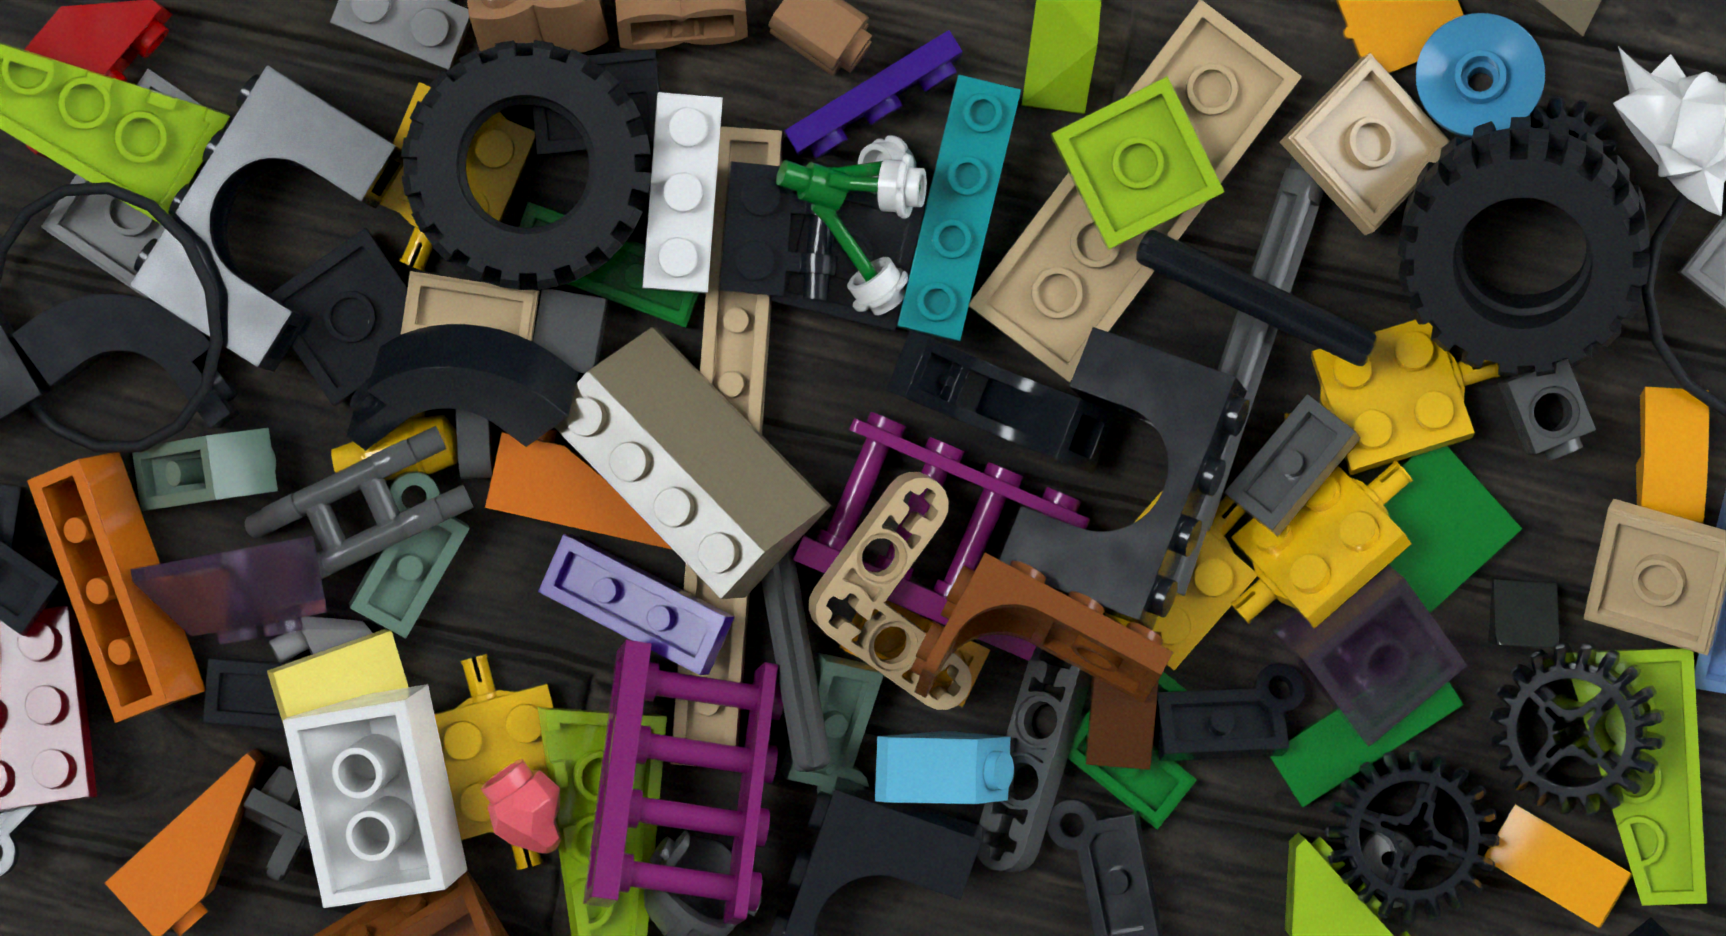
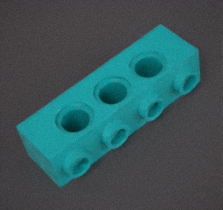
M958 74L896 328L912 330L920 334L957 343L960 341L1021 89Z

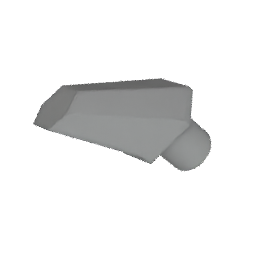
M296 615L292 619L296 627L270 640L269 644L281 664L307 649L313 655L372 634V632L363 621Z

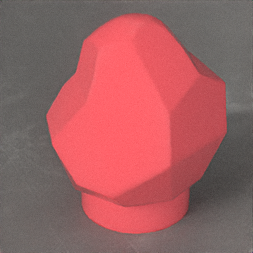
M519 759L499 771L481 787L480 790L490 802L487 808L496 835L511 845L538 853L547 854L558 848L561 842V835L555 818L560 809V788L541 770L531 771L525 761Z

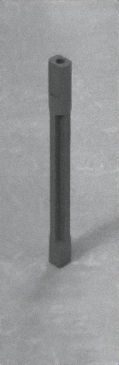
M1292 157L1289 168H1286L1250 272V275L1288 293L1291 292L1325 192L1294 157ZM1237 310L1217 370L1235 376L1247 390L1245 399H1248L1250 402L1249 411L1241 432L1236 437L1229 436L1221 459L1226 462L1222 482L1214 496H1205L1197 519L1202 522L1197 545L1189 557L1182 555L1174 574L1173 580L1178 582L1176 596H1185L1206 532H1209L1278 330Z

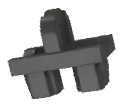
M283 766L278 767L264 784L261 791L255 788L252 789L244 803L246 811L243 816L244 819L281 837L268 862V870L266 872L268 877L278 882L285 880L302 848L311 852L304 816L302 812L297 810L300 798L293 771Z

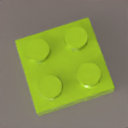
M1168 76L1051 134L1053 142L1107 250L1225 192Z

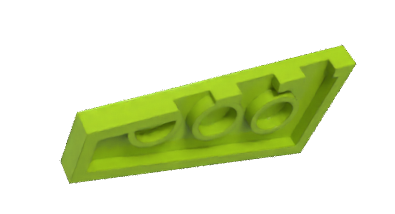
M0 42V129L90 183H113L154 200L167 214L176 194L183 186L189 184L201 165L202 156L207 144L219 130L223 129L230 118L229 114ZM124 202L132 208L136 209L137 211L143 213L144 215L158 222L148 211L136 207L127 202Z
M1680 647L1615 650L1620 653V659L1615 668L1617 673L1621 675L1634 664L1641 669L1639 677L1630 683L1636 692L1650 685H1653L1657 691L1655 696L1642 703L1644 710L1659 709L1663 710L1665 719L1662 722L1653 726H1647V731L1659 733L1665 737V745L1657 750L1643 749V751L1654 757L1658 762L1657 769L1652 774L1635 770L1641 777L1644 787L1637 794H1632L1620 786L1624 802L1612 809L1642 906L1706 904L1707 892L1694 651ZM1610 650L1596 651L1595 663L1600 664L1602 658ZM1573 652L1575 661H1577L1578 652ZM1572 679L1578 702H1587L1602 690L1590 682ZM1615 704L1606 717L1605 726L1608 735L1616 743L1613 750L1621 757L1625 748L1626 728L1622 713L1618 705ZM1596 708L1583 716L1587 729H1589V726L1586 722L1596 713ZM1598 764L1601 775L1607 774V772Z
M538 707L548 778L560 788V809L555 820L561 835V842L558 848L571 936H647L649 914L644 902L645 889L630 887L628 893L619 892L618 901L609 908L583 904L609 711ZM642 714L641 725L650 726L651 733L666 734V716ZM647 759L645 765L636 764L633 789L642 790L643 797L660 799L663 761ZM638 823L636 829L627 828L624 853L634 854V861L652 863L649 860L655 851L657 825Z

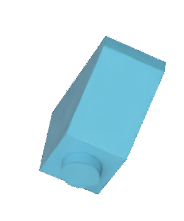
M952 731L877 736L875 801L980 804L1007 801L1009 786L1014 774V763L1010 755L1011 736Z

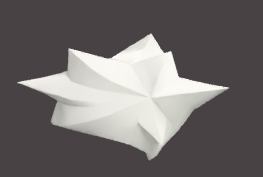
M1618 46L1630 93L1613 103L1618 113L1639 143L1659 165L1658 176L1667 177L1687 199L1711 213L1722 216L1724 182L1726 181V83L1719 82L1718 78L1709 72L1686 77L1671 54L1652 73H1649Z

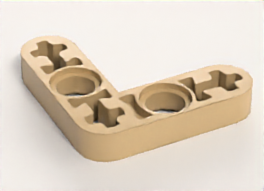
M908 472L898 476L888 486L814 587L809 598V612L812 620L829 637L922 703L936 710H948L958 706L970 691L972 677L968 666L960 657L953 653L941 670H945L951 664L947 670V674L953 679L951 685L947 689L936 686L929 692L926 698L915 693L914 691L920 676L910 670L917 658L916 653L927 633L884 603L942 525L948 513L949 500L943 487L926 474ZM928 488L924 496L926 502L930 504L928 511L924 515L916 511L912 512L902 525L903 528L912 533L906 542L897 532L883 525V523L890 517L897 524H900L909 511V506L903 501L905 495L909 491L920 495ZM878 538L890 540L895 549V557L891 565L880 572L866 570L862 562V553L865 547L871 541ZM849 593H852L848 600L849 605L867 619L862 629H858L853 623L840 615H837L829 622L833 614L826 606L829 599L835 596L843 600ZM874 609L879 610L878 613L872 616ZM888 627L903 629L907 637L903 652L893 659L877 657L874 651V641L877 635ZM859 635L858 640L856 642L852 640L854 637ZM906 671H908V674H907L906 677L902 676L903 673H905Z

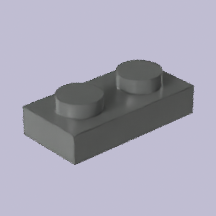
M1307 394L1228 487L1225 494L1278 537L1356 445L1360 437L1356 431Z

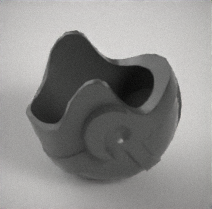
M685 830L676 840L668 836L665 837L657 846L649 861L659 865L729 875L732 853L722 843L690 836V833ZM649 889L644 890L645 908L651 920L664 936H727L736 926L723 922L725 900ZM760 895V900H759L758 908H759V906H760V904H761V901H762V896H761V895ZM748 910V913H749L750 915H752V916H754L755 913L757 912V910H756V911H749V910Z

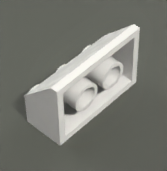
M428 684L367 694L290 716L283 720L323 908L445 890L468 870Z

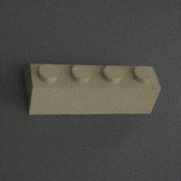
M651 327L587 371L576 383L569 416L554 426L720 599L745 598L831 506L655 327Z

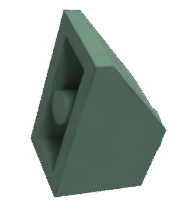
M269 428L177 440L157 444L144 452H132L141 511L278 491L275 474L276 457L271 447Z

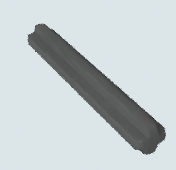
M792 547L761 581L775 661L778 664L777 673L793 765L799 772H811L827 767L831 758Z

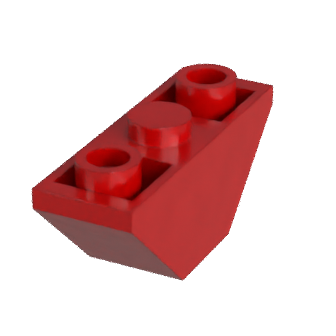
M154 0L61 6L24 50L127 82V77L122 73L138 54L143 58H147L160 46L169 32V29L164 24L173 14ZM26 144V147L34 154L50 159Z

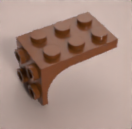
M984 553L976 570L966 565L961 569L941 612V616L947 618L948 622L945 627L935 621L932 623L916 653L917 658L910 671L920 676L914 692L926 698L944 664L958 648L979 637L1008 635L1030 642L1144 703L1162 675L1173 652L1161 646L1163 639L1151 629L1133 622H1129L1125 627L1104 616L1105 610L1103 606L1094 599L1074 591L1069 592L1067 596L1044 584L1046 577L1030 565L1020 561H1011L1010 565Z

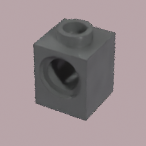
M548 288L542 289L533 342L547 349L579 373L578 382L581 379L582 373L585 374L599 364L610 301L599 297Z
M1567 358L1557 361L1555 374L1536 376L1535 368L1518 374L1517 377H1511L1497 383L1526 454H1537L1544 451L1547 461L1562 457L1581 449L1583 444L1580 436L1596 430ZM1545 394L1555 396L1563 407V418L1560 424L1550 431L1540 427L1534 417L1535 404Z

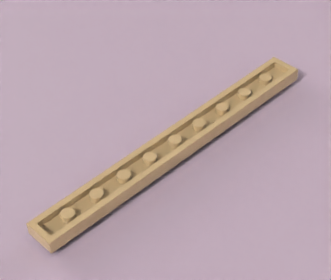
M720 127L709 283L705 299L700 373L762 435L772 296L718 291L730 162L781 166L785 133L779 130ZM686 564L684 591L735 617L709 675H698L679 664L677 673L743 683L750 593L745 598L720 599ZM675 699L673 737L739 746L741 708ZM671 762V764H674V765H685V764H678V763H672V762Z

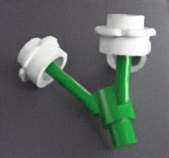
M894 135L887 136L885 140L882 138L876 139L872 144L863 148L857 165L844 167H825L813 162H809L805 167L787 160L783 161L778 170L777 185L797 191L798 199L812 203L811 210L825 222L858 269V272L852 276L847 284L848 289L856 299L853 302L854 309L858 312H864L870 308L874 315H881L896 307L905 296L903 287L908 281L907 272L903 271L902 268H896L889 257H882L870 262L840 220L836 211L841 207L846 194L850 190L878 194L880 210L882 212H897V215L902 219L910 216L913 207H922L926 196V171L924 168H916L915 157L910 149H908L907 144L901 138Z

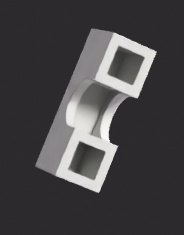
M657 93L642 281L643 289L708 293L722 97Z

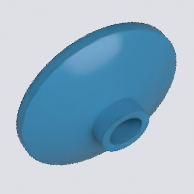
M1489 13L1463 15L1442 25L1430 36L1423 46L1416 66L1418 95L1429 116L1446 130L1472 138L1474 127L1492 121L1496 130L1510 128L1511 117H1529L1541 99L1545 84L1543 56L1533 37L1516 22L1506 17ZM1484 73L1491 77L1493 83L1486 91L1479 92L1469 86V79L1475 74Z

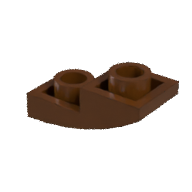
M1154 631L1162 638L1161 632ZM1092 676V696L1085 752L1086 765L1150 770L1159 680L1143 703Z

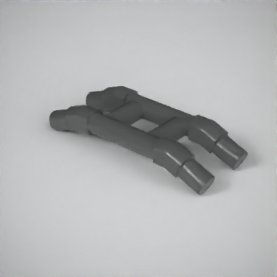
M436 426L372 454L246 517L245 529L252 538L259 539L307 516L323 549L273 575L272 587L278 595L288 596L337 571L474 508L462 484L400 513L386 484L385 477L446 450V446ZM361 489L377 525L346 539L330 504Z

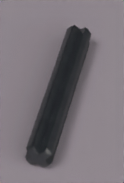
M1149 230L1139 244L1136 252V260L1139 264L1356 366H1364L1374 350L1377 339L1374 332L1156 230Z

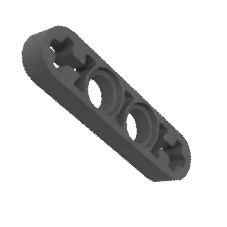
M1037 646L1031 660L1028 661L1006 736H1011L1010 755L1014 763V774L1008 790V800L985 803L979 825L982 826V841L977 856L982 864L991 870L1017 873L1026 870L1034 863L1042 844L1092 680V675L1073 665L1070 669H1061L1058 664L1053 663L1054 655ZM1049 684L1053 685V687L1065 689L1064 696L1043 692L1044 685ZM1048 703L1056 711L1057 725L1049 737L1040 739L1033 731L1032 719L1035 711L1041 705ZM1029 764L1037 772L1039 779L1038 788L1029 799L1022 800L1015 793L1014 777L1022 766ZM1007 807L1028 811L1026 820L1018 819L1017 816L1006 815ZM1001 834H1009L1012 840L1017 841L1014 853L1006 852L1005 848L998 845V839Z

